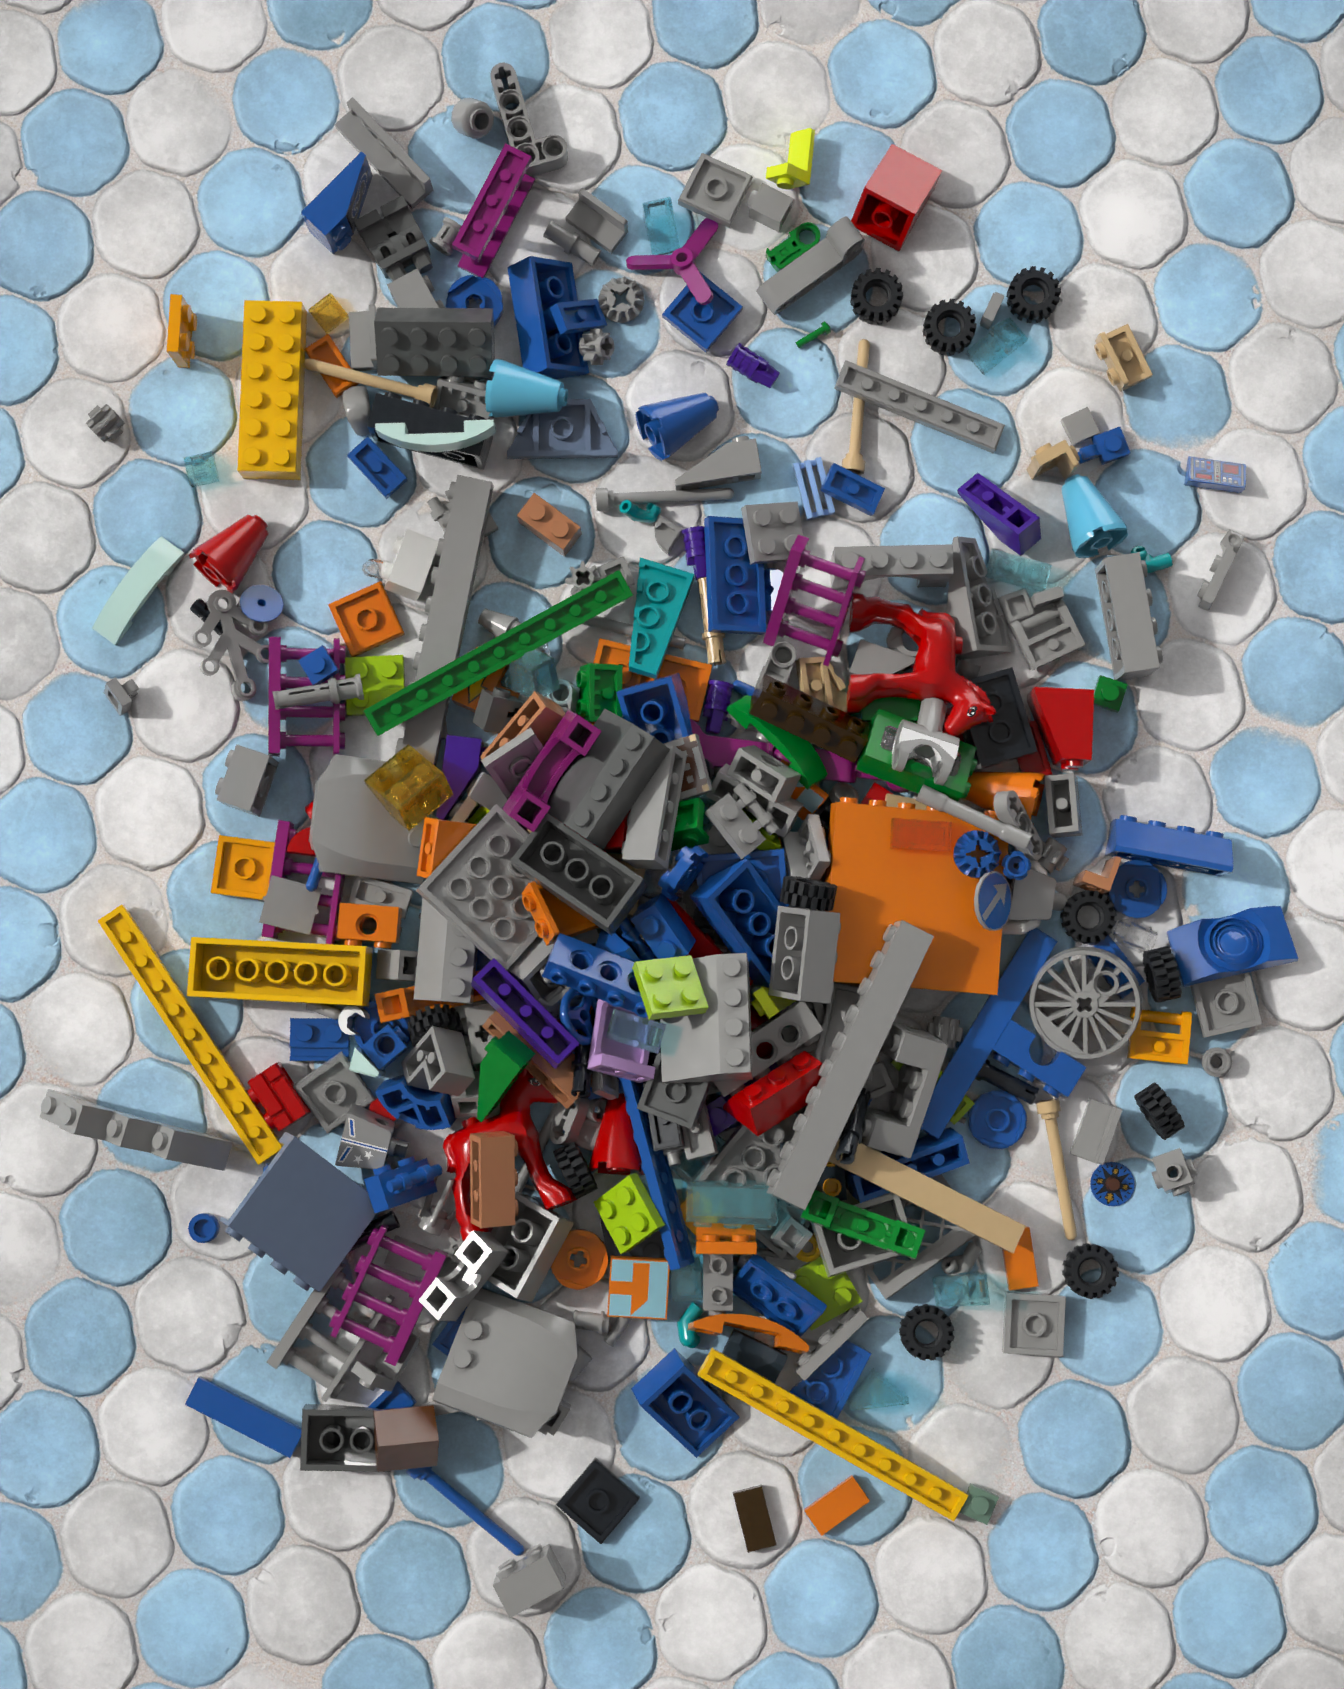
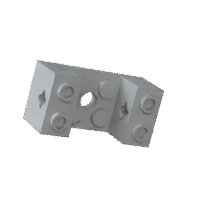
M893 1022L880 1051L895 1061L904 1063L899 1071V1084L896 1092L890 1098L889 1112L867 1106L862 1126V1143L870 1148L911 1158L949 1046L948 1044L926 1031Z

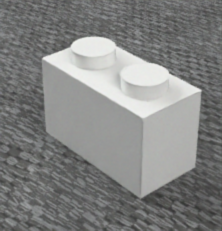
M406 529L403 537L397 536L391 551L396 553L393 563L387 562L382 578L387 579L384 589L417 601L422 592L439 541Z

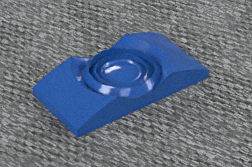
M1281 906L1249 908L1222 918L1200 919L1167 931V937L1177 963L1183 987L1297 962L1299 959Z

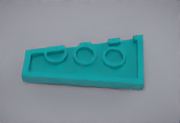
M640 557L629 671L657 679L694 582L693 573Z

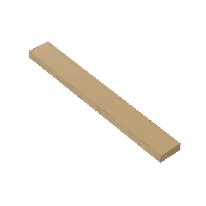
M838 1139L828 1160L829 1162L1010 1253H1014L1026 1227L1025 1225L862 1143H858L854 1162L852 1164L840 1163L841 1158L837 1161L835 1157L840 1142Z

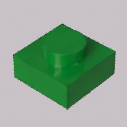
M1100 675L1094 689V705L1118 713L1128 684Z

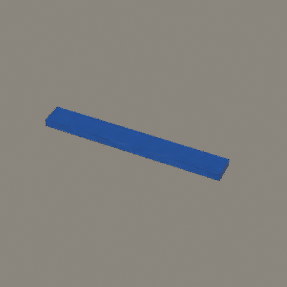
M1038 928L1027 932L998 980V994L989 995L936 1082L920 1130L936 1140L939 1139L1032 985L1038 971L1044 965L1058 942L1057 940Z

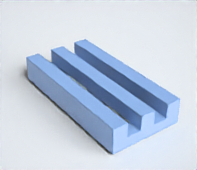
M821 457L793 464L807 521L835 514L832 497L825 493L823 495L827 509H822L812 467H817L822 487L826 474ZM803 469H806L817 512H811L801 473Z

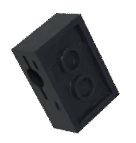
M1013 668L969 679V681H972L973 684H976V686H979V688L986 692L991 702L990 705L996 710V714L991 715L993 722H982L965 731L968 743L976 747L974 759L977 760L976 769L981 770L1036 753L1038 750Z

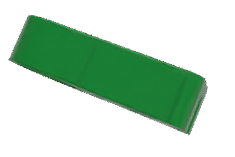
M806 222L800 224L788 233V238L771 251L768 248L766 249L765 256L776 272H779L819 243L820 230L813 223ZM809 230L814 233L816 239L811 244H804L799 239L800 233Z

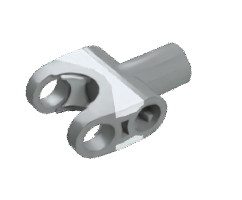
M938 698L924 699L921 702L917 724L902 719L897 729L892 749L893 770L902 772L907 760L912 758L921 759L931 767L934 783L941 786L944 785L957 757L960 741L958 737L942 732L947 705L944 701Z

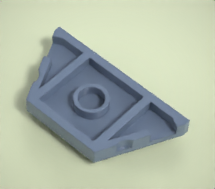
M568 399L567 405L562 406L559 412L526 415L517 430V435L511 447L507 450V459L618 458V451L614 447L591 399Z

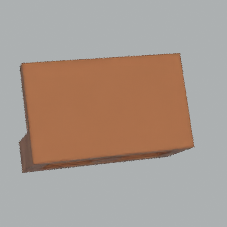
M1115 856L1106 860L1101 875L1088 870L1076 874L1072 885L1084 890L1098 891L1101 895L1110 892L1122 858Z

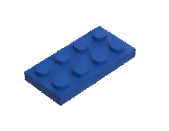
M708 516L704 519L708 632L763 635L766 633L764 564L750 565L743 518Z

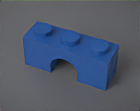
M1010 1020L992 1049V1052L995 1053L993 1059L1006 1067L1011 1063L1020 1070L1017 1074L1031 1083L1035 1079L1045 1085L1042 1090L1054 1098L1058 1099L1060 1095L1069 1097L1087 1067L1062 1051H1057L1052 1060L1046 1065L1035 1063L1030 1056L1029 1050L1036 1035Z

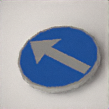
M997 871L987 872L980 878L974 896L977 919L982 927L989 931L1000 930L1007 923L1012 907L1009 883L1004 875Z

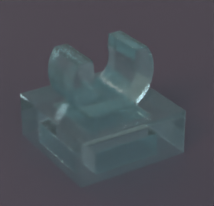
M212 451L183 457L191 488L219 482Z

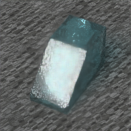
M537 650L526 652L522 658L511 664L501 679V686L528 697L534 691L543 696L551 694L560 689L554 657Z
M689 1238L695 1263L680 1269L671 1270L672 1302L702 1301L700 1254H696V1238Z

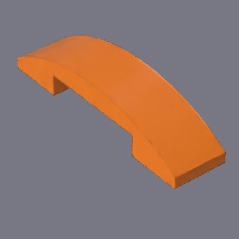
M415 986L374 994L380 1023L409 1018L412 1015L417 1016L416 1011L420 1009L424 1012L426 1011L425 1007L429 1005L430 1009L434 1008L435 1004H440L441 1008L444 1004L449 1005L450 1008L466 1005L465 1003L414 1000ZM474 989L473 1003L485 1000Z
M712 1315L689 1323L687 1329L717 1336L722 1334L724 1325L775 1336L773 1345L775 1349L798 1354L807 1353L809 1350V1345L786 1327L752 1315Z

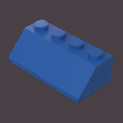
M529 256L507 267L523 368L552 379L588 374V361H584L583 356L579 352V342L583 337V332L560 335L550 310L556 303L578 301L572 263Z
M1120 815L1119 819H1114L1110 823L1105 856H1118L1127 860H1144L1154 865L1214 876H1222L1233 872L1232 840L1223 838V833L1206 831V835L1194 833L1195 828L1187 826H1177V830L1166 828V823L1153 820H1149L1148 824L1137 823L1136 817Z
M744 859L710 876L690 897L731 954L747 953L749 977L753 980V984L769 988L778 906H781V904L748 859Z

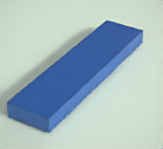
M201 1376L198 1377L185 1403L188 1407L288 1458L292 1457L301 1439V1427Z

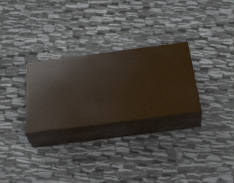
M762 1485L734 1491L733 1496L747 1552L776 1546Z

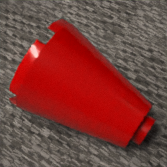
M246 515L193 549L189 557L190 559L196 558L197 561L193 565L215 587L222 584L227 587L225 590L233 594L238 589L268 536L266 528L268 525L258 515Z
M619 1094L616 1099L607 1100L590 1159L589 1171H594L598 1168V1173L630 1175L631 1170H639L638 1175H644L641 1168L642 1161L638 1146L633 1137L634 1130L631 1119L626 1111L624 1094Z

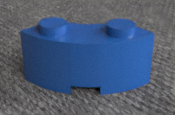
M404 1074L383 1081L375 1091L381 1104L392 1116L415 1125V1128L424 1130L445 1129L451 1127L457 1119L455 1118L449 1094L408 1086Z

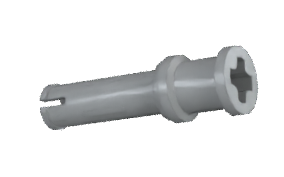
M355 674L354 678L342 680L330 678L331 680H328V683L272 691L275 709L279 710L326 701L339 704L340 700L352 698L364 700L360 674Z

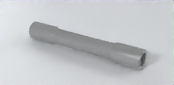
M924 784L916 798V801L948 813L1024 851L1032 834L1013 825L1000 822L949 798L946 794Z

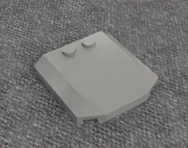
M337 754L333 755L330 760L331 762L316 781L309 842L319 863V871L422 884L424 878L417 876L424 819L425 817L433 818L437 786L436 769Z
M481 1288L467 1306L438 1379L432 1400L532 1438L539 1429L556 1416L577 1362L575 1323Z

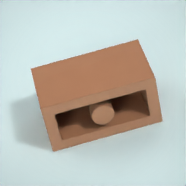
M533 493L517 514L518 522L564 557L582 535L579 525L536 493Z

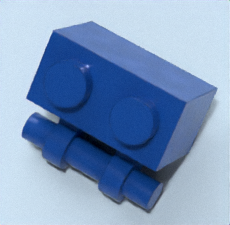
M662 893L637 908L631 917L634 926L627 917L619 926L623 932L621 936L626 943H631L641 961L656 959L655 956L658 959L686 956L696 942L669 900ZM640 934L643 936V938L650 947H647L643 939L640 937Z
M412 1156L397 1161L398 1168L391 1170L389 1164L374 1169V1176L364 1179L374 1213L388 1210L438 1192L434 1177L442 1175L441 1166L439 1164L430 1166L427 1158L416 1161L415 1157Z

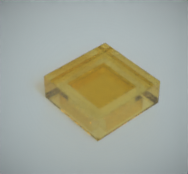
M331 293L308 309L311 316L326 335L349 318L346 311Z

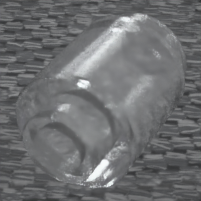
M1124 916L1122 920H1116L1111 935L1114 936L1115 943L1142 953L1152 950L1158 933L1153 931L1151 926Z

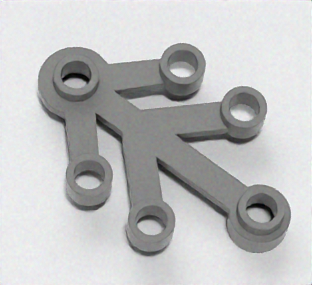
M217 590L208 598L207 607L210 614L201 629L194 633L193 643L201 648L209 645L212 641L211 632L219 620L223 633L208 658L201 662L200 670L207 676L217 673L220 667L219 661L228 649L236 679L231 686V693L236 700L247 701L256 694V684L247 676L240 647L255 655L259 662L268 663L269 659H264L261 656V650L266 649L269 651V645L262 646L236 630L233 619L246 625L253 635L263 634L267 630L268 624L267 622H260L262 630L257 631L253 626L255 621L248 618L237 607L234 595L227 590ZM219 599H224L227 602L226 609L219 607ZM199 633L206 635V643H201L198 640ZM207 661L214 664V671H208L205 668ZM242 683H245L249 686V693H243L241 691Z

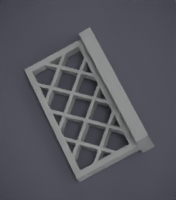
M942 1174L931 1178L951 1188ZM904 1199L901 1200L903 1209L905 1208V1205L909 1203ZM922 1209L920 1220L906 1218L907 1222L920 1224L919 1228L921 1229L923 1225L939 1227V1240L933 1244L922 1242L920 1246L928 1248L917 1254L916 1259L909 1261L896 1258L886 1260L892 1262L891 1274L881 1281L873 1272L874 1264L863 1268L885 1300H887L976 1237V1235L958 1226L944 1225V1219H942L941 1224L924 1221L925 1210ZM944 1228L951 1229L949 1233L943 1236ZM896 1263L904 1264L900 1268L895 1270Z

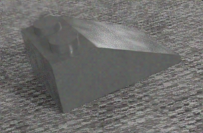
M305 1404L302 1409L300 1471L377 1472L373 1410L381 1409L334 1404Z

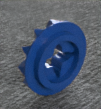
M973 830L963 834L954 846L953 857L956 866L963 874L973 878H980L985 873L992 872L999 865L1001 851L997 844L998 841L988 832ZM976 845L979 846L981 851L988 852V855L980 857L979 863L976 857L966 856V853H971V851L976 849Z

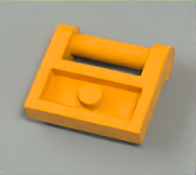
M1131 1007L1130 1018L1134 1019L1136 1007ZM1142 1010L1139 1023L1129 1038L1127 1058L1188 1065L1192 1013L1181 1011V1014ZM1141 1021L1179 1025L1180 1032L1175 1034L1141 1030Z

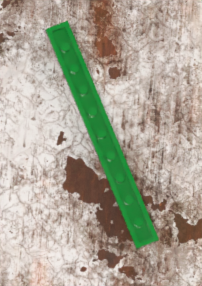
M618 570L366 708L363 712L375 734L379 736L633 596L622 573Z

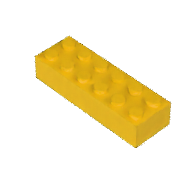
M244 300L237 468L243 479L301 480L304 362L306 353L304 349L306 348L307 311L302 302Z
M191 937L187 996L369 1007L373 948L354 945Z

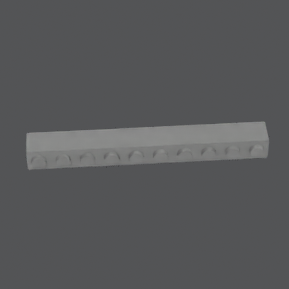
M457 475L456 482H451L448 499H452L450 511L445 510L442 527L446 528L445 538H440L437 546L436 555L441 556L439 567H434L432 571L431 584L435 585L433 596L428 595L426 600L425 612L429 613L427 624L421 625L419 641H423L421 653L416 652L413 669L417 670L415 681H410L409 685L459 658L494 488L491 481ZM450 697L401 723V726L405 727L404 737L398 738L395 755H400V762L436 769L442 741L441 729L443 719L445 718L446 720Z
M903 920L896 921L894 925L890 924L883 935V940L886 942L881 952L878 950L874 954L870 963V967L873 969L869 977H865L857 990V994L860 995L856 1005L852 1004L849 1007L844 1018L847 1024L843 1032L839 1031L833 1040L831 1047L834 1051L830 1060L825 1059L819 1070V1075L822 1077L817 1087L813 1086L806 1097L808 1106L804 1115L800 1113L794 1122L793 1130L795 1134L791 1142L787 1141L780 1152L779 1157L782 1158L778 1169H773L766 1183L769 1186L768 1194L798 1209H806L933 940V935Z

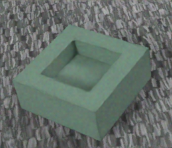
M970 1483L966 1492L969 1496L960 1513L988 1525L999 1497Z

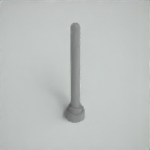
M596 488L597 511H608V508H614V505H620L624 500H630L634 504L726 500L734 496V491L731 488L613 493V490L608 491L607 488Z

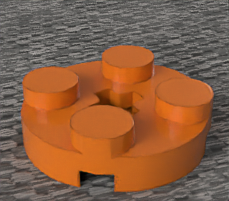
M585 1229L571 1230L550 1267L558 1282L565 1287L576 1290L590 1287L597 1283L606 1272L608 1266L606 1246L591 1231ZM578 1251L584 1252L583 1257L587 1259V1263H581L579 1267H575L574 1261L570 1259L571 1254H577Z

